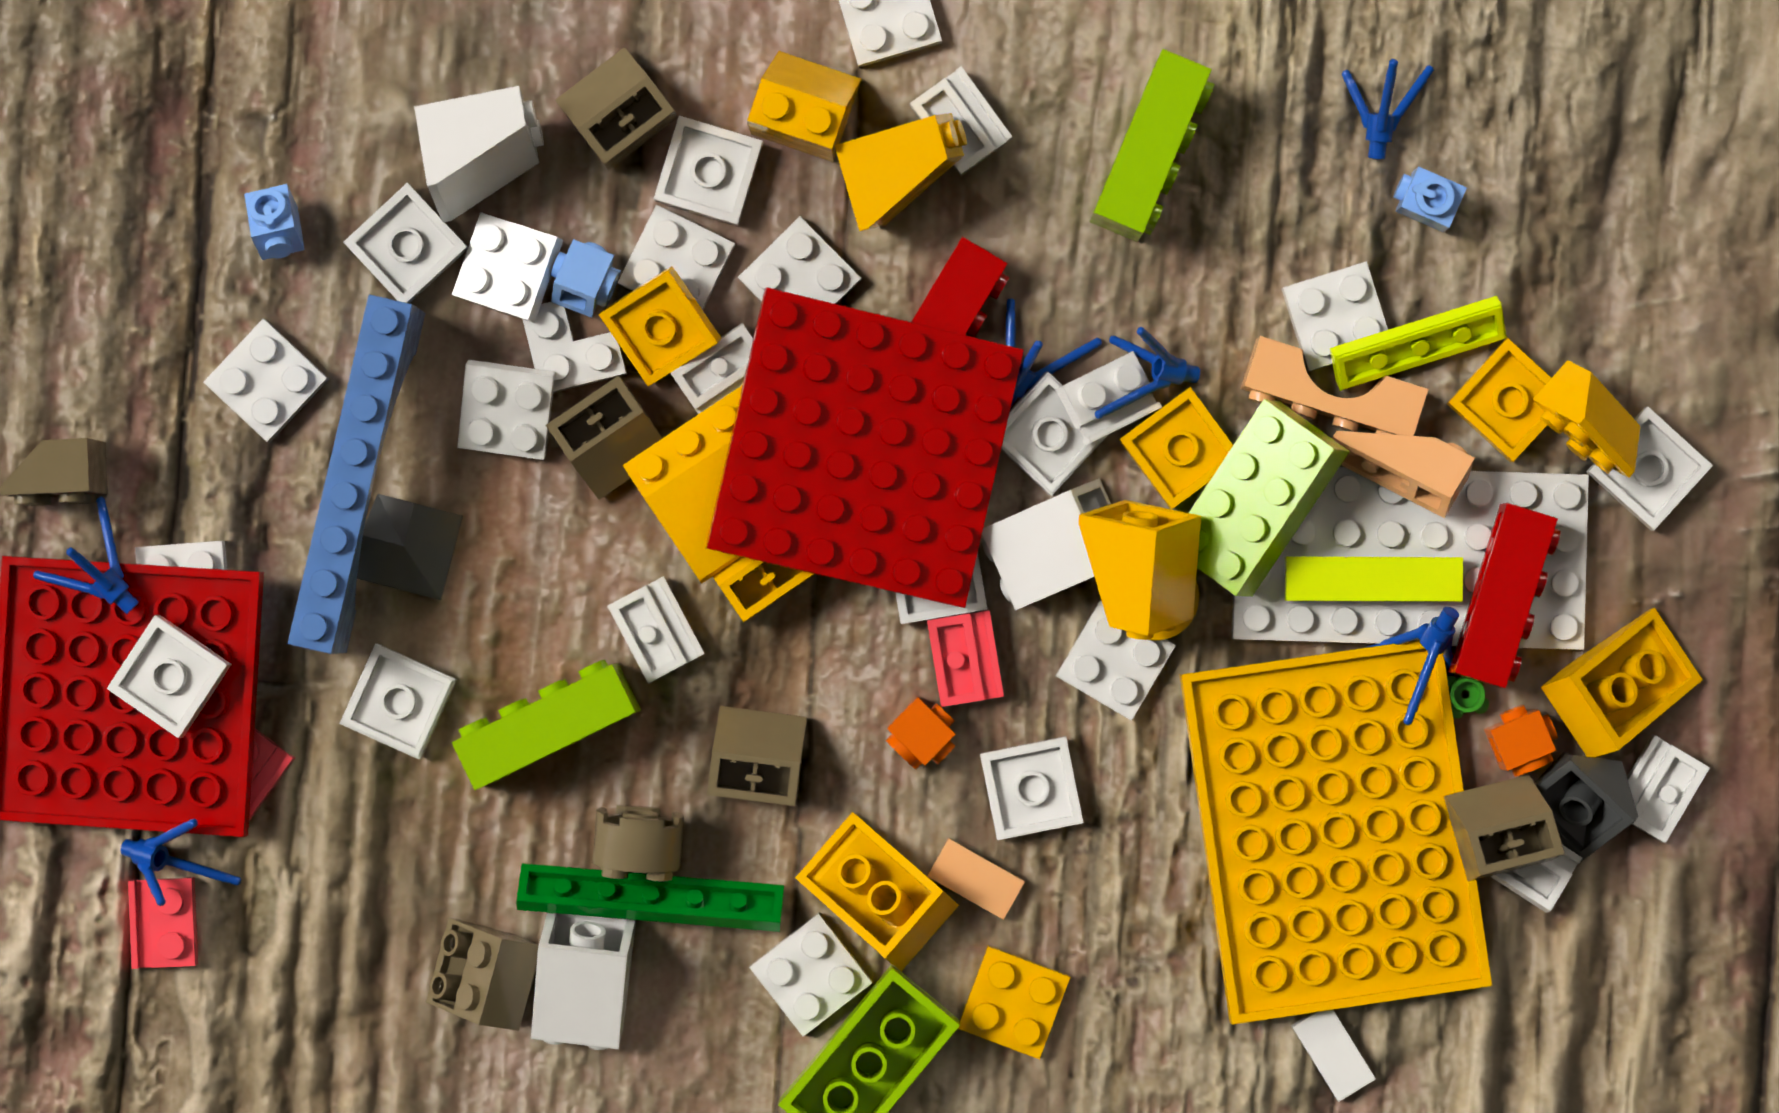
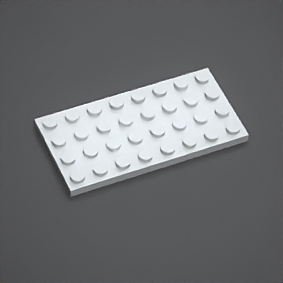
M1339 467L1253 597L1233 595L1232 639L1380 644L1385 639L1415 630L1425 623L1429 624L1433 617H1439L1443 608L1448 606L1454 608L1459 613V618L1454 625L1456 632L1452 640V646H1456L1499 505L1510 503L1558 518L1555 529L1561 531L1556 551L1553 555L1547 554L1542 571L1548 573L1544 591L1540 598L1534 596L1529 613L1535 615L1531 633L1527 640L1521 638L1518 648L1584 650L1589 474L1471 471L1467 482L1446 517L1443 518L1346 467ZM1285 557H1463V602L1285 601Z

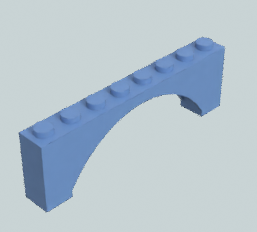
M368 295L287 644L329 654L347 653L356 615L355 595L358 565L374 478L391 415L409 365L414 355H416L425 318V312L413 304Z

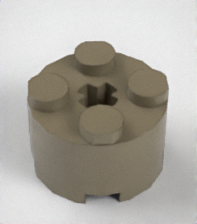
M617 805L616 814L608 815L607 808H598L595 819L592 863L602 869L601 876L607 878L626 879L628 878V872L646 873V879L652 881H672L673 871H678L681 868L684 815L676 811L672 812V819L660 817V808Z

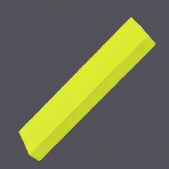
M1494 296L1330 348L1336 384L1341 391L1507 339L1502 304L1498 297Z
M1286 556L1285 601L1463 602V557Z

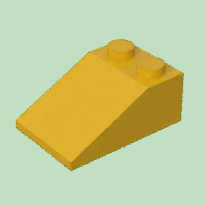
M1654 607L1569 663L1543 684L1541 689L1585 755L1596 758L1620 750L1703 679Z
M854 812L849 815L795 877L901 972L959 906Z

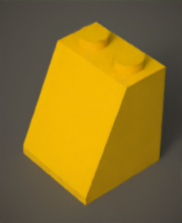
M778 51L761 78L747 119L751 135L834 162L836 156L834 145L841 142L861 78Z
M952 113L933 115L834 145L859 231L880 227L889 223L964 156L962 146L967 145L966 134L961 121H954Z
M1128 500L1119 501L1079 514L1078 524L1109 627L1126 631L1127 637L1145 640L1153 638V634L1157 632L1174 630L1176 625L1193 619L1201 516Z

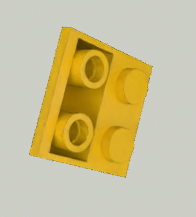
M1567 360L1533 398L1544 411L1541 419L1556 433L1561 434L1564 432L1569 438L1566 446L1580 459L1586 461L1590 458L1605 473L1609 474L1612 470H1615L1630 478L1635 472L1640 425L1592 372Z
M741 557L714 575L713 578L742 621L746 622L815 574Z

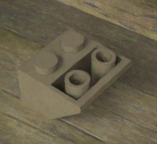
M625 47L555 99L608 170L678 118L675 110Z
M619 375L545 425L598 500L631 479L623 464L663 438Z
M90 438L42 440L2 483L0 495L14 497V505L24 506L51 505V497H58L59 503H95V495L108 494L106 442Z
M720 706L707 795L795 806L807 717Z
M1529 774L1444 796L1468 882L1548 862L1565 854L1553 812Z
M448 918L434 974L430 981L426 1003L478 1025L519 1031L537 966L539 944L514 934Z

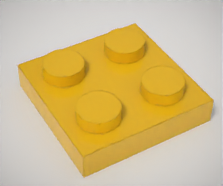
M673 266L606 307L598 314L648 387L716 345L722 339Z
M1507 338L1446 404L1511 463L1518 458L1547 426L1541 419L1544 411L1533 398L1549 382L1551 377Z
M1191 387L1119 439L1171 510L1209 483L1233 446L1232 442Z
M987 945L960 1017L958 1029L1040 1060L1070 976Z

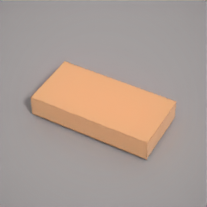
M950 838L947 839L927 875L930 879L1003 920L1025 883L1023 879Z

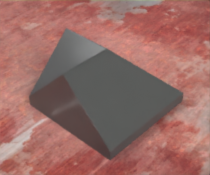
M377 494L364 527L357 579L442 600L463 515Z
M1563 752L1534 782L1553 812L1561 843L1582 857L1581 862L1635 822L1638 817L1622 761L1578 756Z

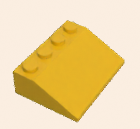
M742 385L623 464L624 469L701 583H704L741 558L740 556L705 549Z

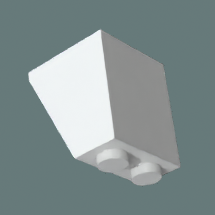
M519 86L414 106L427 187L442 222L452 221L539 163L537 147L544 145L539 119H536L532 100L524 101Z
M1100 478L983 528L982 535L984 538L982 545L984 552L989 560L995 563L1001 576L1000 587L1002 593L1009 602H1012L1015 611L1094 577L1078 521L1079 514L1111 504Z
M547 913L538 945L531 1039L543 1040L552 1045L564 1043L586 1045L595 1050L619 1049L624 1027L636 920Z

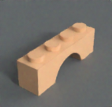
M1259 336L1255 341L1240 388L1250 392L1249 400L1260 404L1264 399L1277 400L1292 405L1291 410L1301 417L1315 420L1318 413L1334 418L1332 426L1345 431L1357 432L1358 428L1362 427L1375 431L1378 434L1414 436L1429 390L1385 376L1369 392L1362 396L1354 398L1336 397L1321 390L1311 380L1304 365L1303 350L1301 348L1263 336Z

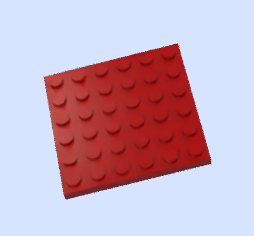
M766 287L705 549L965 608L1024 349Z
M2 556L0 577V820L167 832L184 822L196 819L198 825L186 833L233 837L248 836L264 572L119 563L124 574L123 580L130 586L128 591L139 601L137 606L126 615L115 603L110 605L104 598L101 599L86 592L47 583L33 577L35 571H42L94 584L96 581L77 565L74 560ZM89 561L103 574L110 568L109 562ZM155 615L163 616L232 664L184 738H177L106 689Z

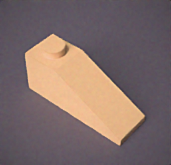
M1336 431L1332 439L1350 451L1341 464L1342 466L1443 518L1446 517L1467 482L1475 457L1467 454L1461 446L1454 443H1445L1436 437Z

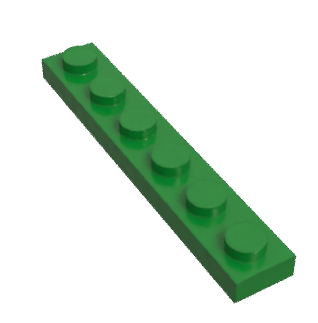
M524 863L521 865L516 899L517 910L780 932L784 885L673 876L672 881H652L646 879V874L632 872H628V878L612 879L601 876L602 870Z

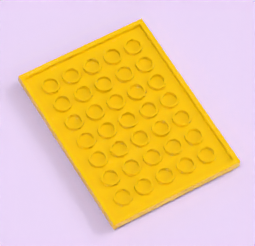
M1420 640L1410 641L1401 645L1373 646L1179 674L1229 1021L1232 1025L1492 986L1477 880L1470 882L1467 880L1444 801V796L1464 791L1443 653L1438 654L1412 724L1406 725L1403 722L1428 655V651L1421 645Z

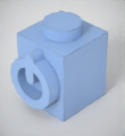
M1418 166L1412 171L1411 176L1405 173L1402 175L1393 198L1400 200L1395 212L1444 232L1450 228L1467 187Z
M287 184L244 194L251 238L262 260L284 258L291 253L305 250L298 207Z
M573 239L567 254L559 252L554 262L551 276L556 279L553 285L551 302L591 318L597 305L606 308L621 270L612 267L614 255L608 253L598 244L592 242L582 243Z

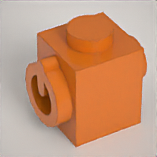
M917 696L887 727L892 734L885 741L915 770L922 763L926 765L931 759L938 765L955 747L950 741L956 734L950 728L955 720L937 703L930 709Z
M1525 705L1514 707L1500 714L1501 722L1484 729L1500 769L1505 771L1512 770L1514 777L1529 773L1554 761L1551 753L1555 752L1556 749L1552 740L1558 738L1557 732L1549 715L1542 716L1540 710L1530 709L1527 711Z

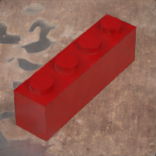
M962 236L911 322L962 335L969 334L975 337L987 317V314L983 313L981 309L988 297L991 296L997 300L1010 279L1009 276L1003 273L1008 263Z
M1510 503L1499 505L1448 672L1498 688H1506L1508 681L1514 682L1516 680L1522 657L1516 655L1521 638L1528 639L1534 624L1535 615L1529 613L1534 596L1541 597L1547 581L1548 573L1542 571L1547 554L1553 555L1560 539L1561 531L1555 529L1558 518Z

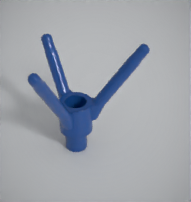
M1396 59L1389 61L1379 113L1369 112L1350 71L1344 70L1342 72L1347 89L1360 114L1363 127L1367 128L1366 140L1370 141L1368 158L1385 159L1387 142H1392L1393 131H1395L1401 117L1433 73L1434 68L1432 66H1426L1392 114H1389L1397 74L1398 61Z
M1010 298L1006 302V345L1016 347L1015 300ZM1095 338L1039 371L1033 372L1030 368L1043 346L1041 341H1035L1022 364H1020L1011 408L1017 398H1022L1027 389H1030L1045 372L1053 374L1102 345L1101 339Z
M1143 327L1137 329V334L1156 354L1112 335L1109 338L1111 344L1129 353L1134 351L1137 357L1151 363L1153 382L1097 410L1095 417L1101 419L1156 390L1169 387L1171 383L1180 385L1184 381L1195 384L1200 377V368L1188 365L1185 359L1176 358L1170 354Z
M99 497L96 502L110 568L103 574L84 556L71 547L67 549V555L96 581L94 584L42 571H35L33 577L47 583L86 592L101 599L104 598L110 605L115 603L127 615L137 606L139 601L128 591L130 586L123 580L124 574L118 560L105 498Z
M1444 607L1439 617H1433L1429 624L1425 623L1415 630L1385 639L1380 644L1367 646L1401 645L1420 639L1421 645L1428 651L1403 720L1406 725L1412 724L1438 654L1443 653L1447 676L1455 675L1448 672L1453 658L1452 640L1456 632L1454 625L1459 618V613L1454 608Z
M196 819L184 822L157 837L146 840L140 839L138 841L126 839L121 845V854L131 858L132 862L137 865L159 906H163L166 901L154 871H160L165 865L238 886L241 884L240 877L169 855L168 849L163 844L195 828L198 825Z

